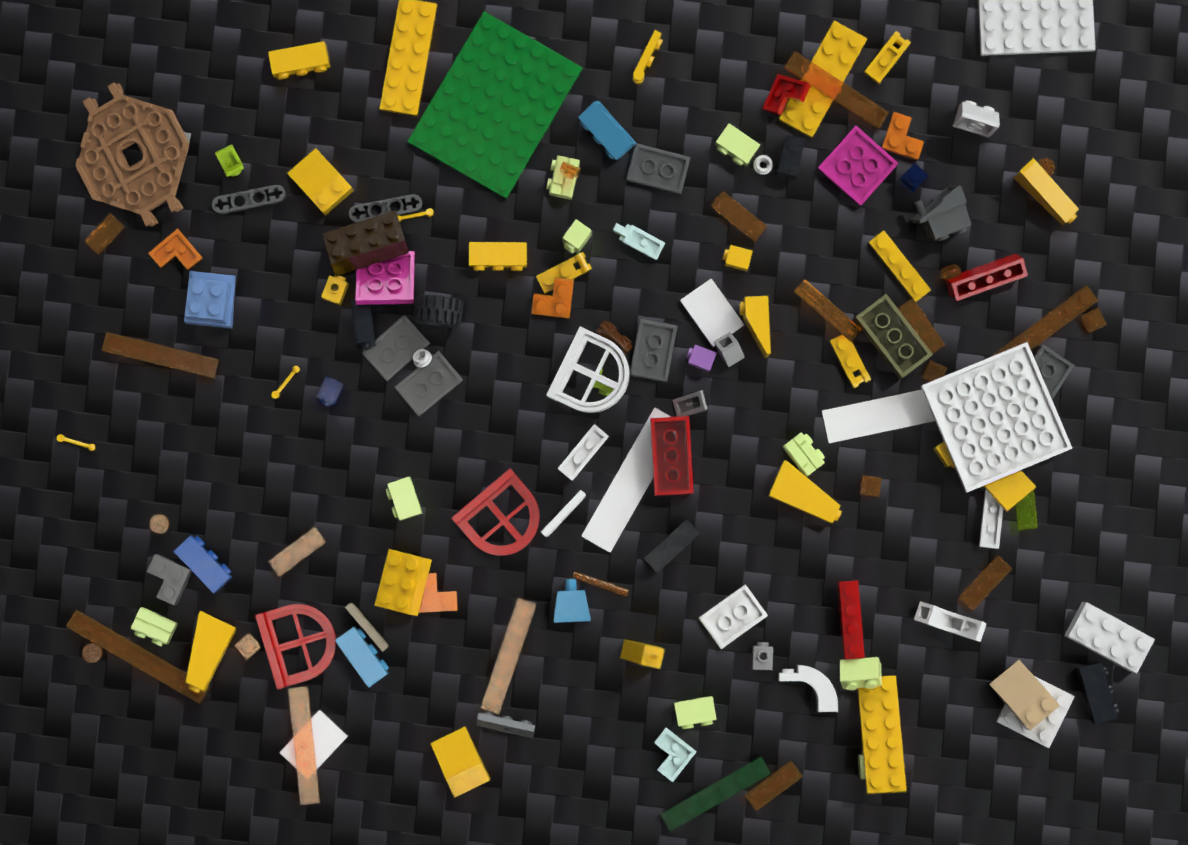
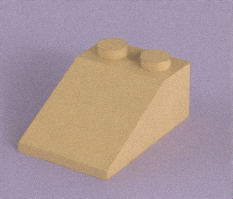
M1020 660L1016 661L989 684L1027 730H1032L1060 706Z

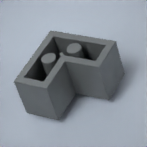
M159 554L154 555L147 570L148 573L164 579L156 598L172 605H178L193 571Z

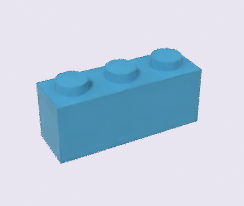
M594 101L578 117L581 120L580 124L582 127L593 133V139L599 145L602 144L606 148L605 152L612 159L622 158L636 144L632 137L599 101Z
M355 626L335 641L369 688L389 674L387 671L389 667L383 659H378L376 656L378 651L373 644L368 645L364 639L367 637L361 628L357 629Z

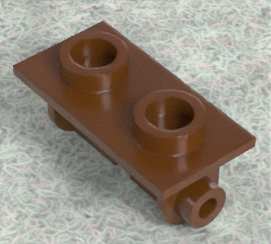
M604 321L595 330V333L611 340L626 355L633 348L630 344L631 341L626 336L620 335L612 323Z

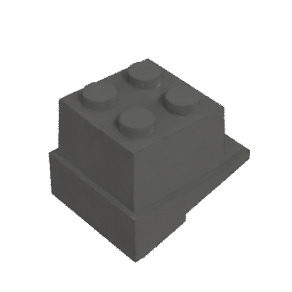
M961 185L948 186L932 198L933 202L926 208H924L922 200L914 202L918 214L910 221L911 223L922 224L928 239L942 241L949 238L948 234L963 233L967 231L966 227L971 226L965 206L967 201Z

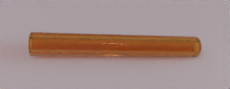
M577 571L574 572L573 579L626 597L628 595L629 589Z

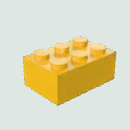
M389 549L375 606L418 616L432 560Z

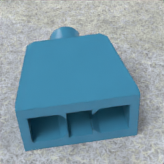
M565 579V591L557 592L554 623L591 621L585 590H577L576 579Z

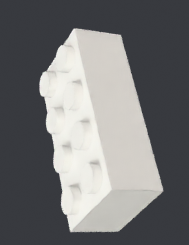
M1087 602L1081 603L1064 635L1132 673L1139 671L1155 640Z

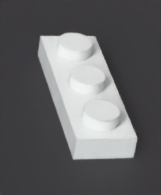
M594 424L558 467V470L573 481L609 436Z
M986 489L984 493L979 547L999 549L1003 508Z

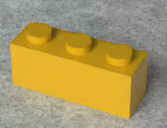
M325 41L268 52L274 78L286 79L292 74L303 76L308 74V71L324 72L326 68H330Z
M469 242V267H473L474 271H484L485 267L492 268L493 271H503L504 268H511L512 271H523V268H527V242Z

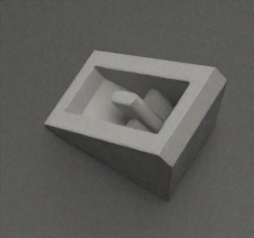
M702 390L673 400L677 417L689 416L707 410Z

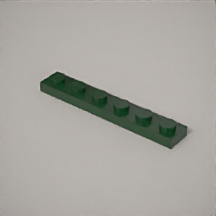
M759 757L661 813V816L669 830L672 831L771 773L762 757Z

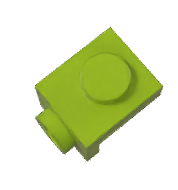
M232 144L215 152L227 177L230 175L234 177L244 169Z
M598 381L593 386V388L599 390V394L606 397L614 390Z

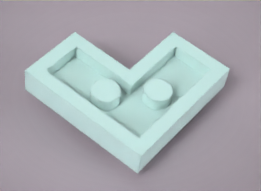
M665 728L654 743L669 755L657 770L673 782L696 751L668 728Z

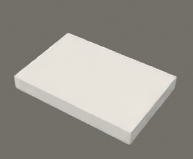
M712 278L680 300L712 347L715 346V340L729 332L733 334L744 326Z
M580 490L541 533L548 537L586 497V494Z
M745 584L700 616L699 619L720 649H722L768 615Z
M319 710L281 750L280 754L308 779L348 735Z

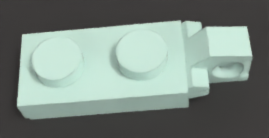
M616 223L613 228V232L620 235L619 240L623 241L624 244L654 260H657L665 245V242L633 225L627 224L626 227H623Z

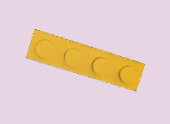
M882 231L868 242L914 302H917L931 291L885 231Z

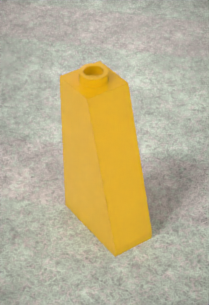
M1034 158L1013 177L1061 225L1066 222L1070 224L1077 217L1075 213L1079 210L1078 207Z
M784 460L768 496L832 524L834 520L838 521L842 512L839 510L840 505L788 461Z
M202 611L198 615L186 678L187 685H190L188 689L196 693L200 691L205 693L236 632L235 627Z
M624 639L620 658L660 669L664 649Z

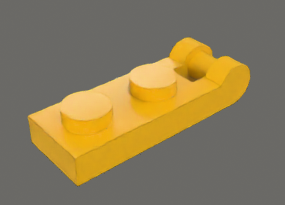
M656 30L633 73V81L636 84H641L644 81V70L646 66H651L655 58L652 54L655 49L659 50L663 42L660 39L662 33Z
M897 31L864 71L867 76L878 84L911 43L908 39L904 40L900 37L901 34ZM895 42L901 46L899 49L893 46Z
M584 252L536 276L545 294L554 289L555 277L575 279L592 269L591 265L587 264ZM577 262L581 267L578 270H576L573 266V264Z
M848 333L830 340L851 386L856 388L860 383L870 381L871 378ZM859 370L861 375L855 377L852 372Z

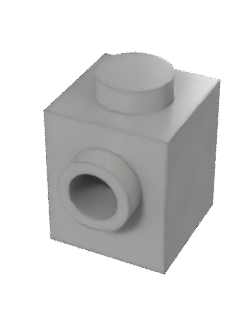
M730 332L714 341L720 357L728 367L745 358L738 341Z
M757 642V646H752V669H773V647L769 646L768 642Z

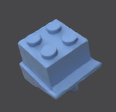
M190 271L184 322L186 324L232 329L236 276Z

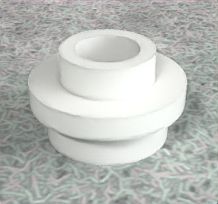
M765 155L758 156L754 161L755 171L762 175L769 173L773 167L772 160ZM765 162L766 168H761L759 164Z
M424 349L416 351L413 355V362L419 368L427 366L432 359L431 353Z

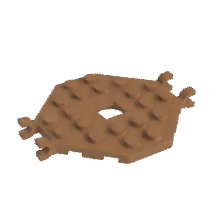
M112 83L108 86L114 97L111 101L99 108L94 98L92 100L87 98L83 101L89 112L87 120L89 123L83 135L80 146L82 147L79 158H77L75 166L92 199L141 214L145 225L152 227L158 224V221L150 211L166 201L171 212H178L183 209L182 204L175 196L188 152L189 142L173 110L123 95L122 86L119 83L117 85ZM137 143L143 159L130 167L122 151Z

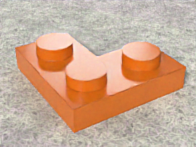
M893 112L882 149L918 161L924 141L906 136L912 118Z
M176 229L148 253L160 268H163L177 257L189 271L203 259L179 229Z
M555 277L553 296L534 294L532 314L570 318L574 280Z
M429 573L419 613L457 611V591L438 592L437 573Z

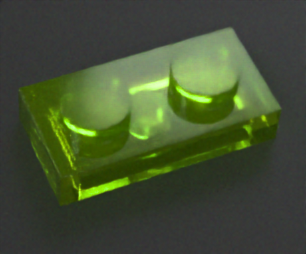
M1033 490L1015 505L1018 530L1038 528Z

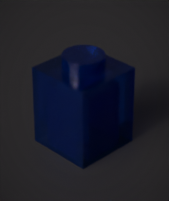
M914 163L900 178V181L909 190L914 192L929 175Z
M326 376L316 396L320 399L319 403L330 407L331 404L336 406L345 385Z

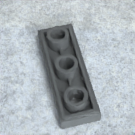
M491 712L479 713L476 726L532 739L535 726L529 721H514L509 716L496 717Z

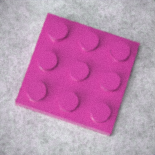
M855 126L818 167V170L855 203L861 206L899 163L861 129Z
M409 251L407 254L357 269L356 305L414 304L415 252Z

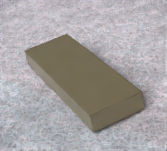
M350 603L345 607L382 652L389 647L388 643L355 604Z

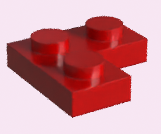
M778 74L762 109L781 116L788 98L804 103L811 85L808 82Z

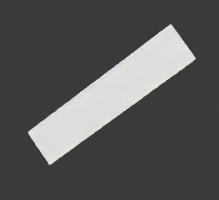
M923 390L822 411L829 443L935 421Z
M656 408L653 409L582 534V537L610 553L653 479L650 418L671 417Z

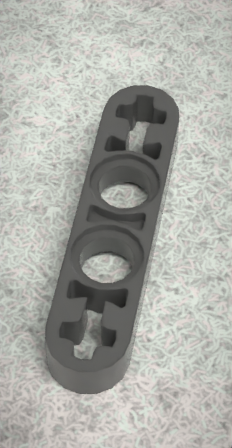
M272 185L222 195L213 200L212 208L218 214H227L277 204L285 200L286 191L280 185ZM276 189L282 192L278 199L275 196H270L271 200L267 201L268 197L265 191H268L269 194H274ZM256 193H262L264 199L262 202L256 203L253 200V196ZM239 196L245 199V203L241 207L235 205V199ZM228 198H231L233 208L230 209V205L223 206V210L216 207L220 200L223 203H229Z
M411 194L359 204L350 208L349 217L355 223L376 217L371 213V209L375 205L382 208L380 215L392 212L390 204L393 202H398L401 205L400 210L396 212L397 215L415 213L421 210L423 202L418 195ZM411 199L419 201V204H416V208L409 205L406 206L407 210L404 211L402 200H405L406 204L411 203ZM368 207L370 217L366 218V214L360 215V219L352 216L356 209L360 212H365L364 208Z

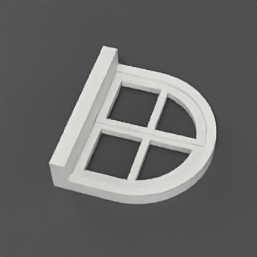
M579 327L547 396L581 412L595 413L612 407L621 399L629 382V365L624 353L612 341ZM587 341L606 349L595 372L577 364ZM609 353L614 356L619 367L618 383L599 374ZM573 370L592 378L581 401L562 393ZM596 381L614 389L609 396L600 401L586 402Z

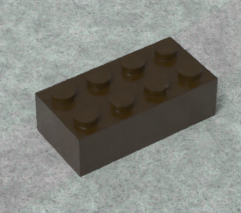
M396 210L323 233L329 259L336 276L409 253Z

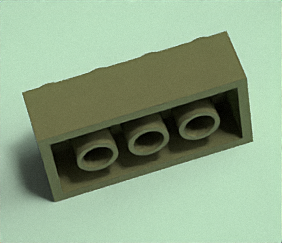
M887 294L854 318V321L899 379H902L933 355Z

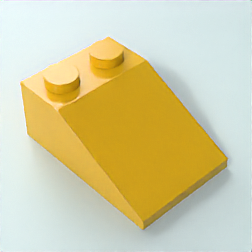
M316 148L287 173L325 216L354 191Z
M768 296L744 297L743 301L739 304V314L743 315V320L762 355L768 357L771 354Z
M466 726L430 743L454 797L490 780L489 774Z

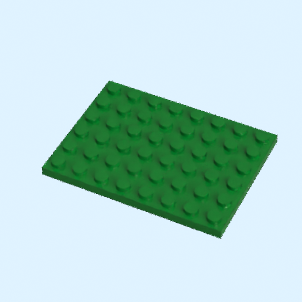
M484 11L410 136L408 143L507 199L583 67Z

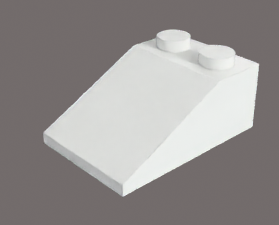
M962 101L959 105L953 127L989 138L999 128V113L995 112V109L992 107L984 106L982 108L976 106L975 102Z

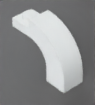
M921 601L914 620L979 642H981L987 624Z
M797 665L796 673H794V669H782V673H778V681H803L808 683L816 693L818 712H838L836 691L830 680L820 671L808 666Z

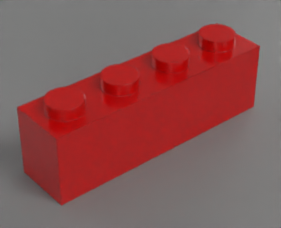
M1015 253L945 278L949 295L958 301L1026 277L1028 274L1024 259Z
M858 580L837 582L843 659L865 658Z

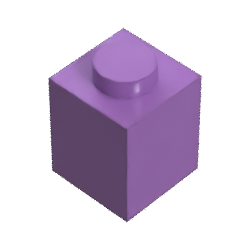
M695 345L693 349L689 348L686 359H689V365L709 372L717 353Z

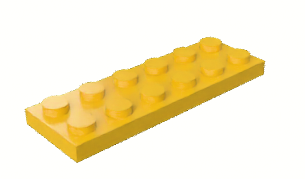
M399 0L380 110L418 116L437 4L418 0Z
M834 20L801 81L808 82L811 85L804 103L790 99L779 121L812 138L867 38Z
M882 676V686L874 689L857 688L867 794L907 791L896 676Z

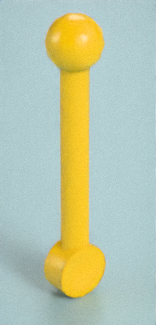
M429 208L425 212L397 216L399 221L425 215L432 217L434 211Z
M294 366L292 368V372L290 373V375L281 384L277 391L272 392L273 398H279V393L282 391V389L286 386V384L290 381L294 374L300 371V368L298 366Z
M62 434L57 436L59 442L65 441L88 448L90 451L95 450L94 444H86L65 438Z

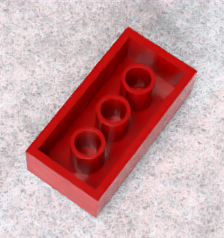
M689 416L650 418L654 496L693 494Z

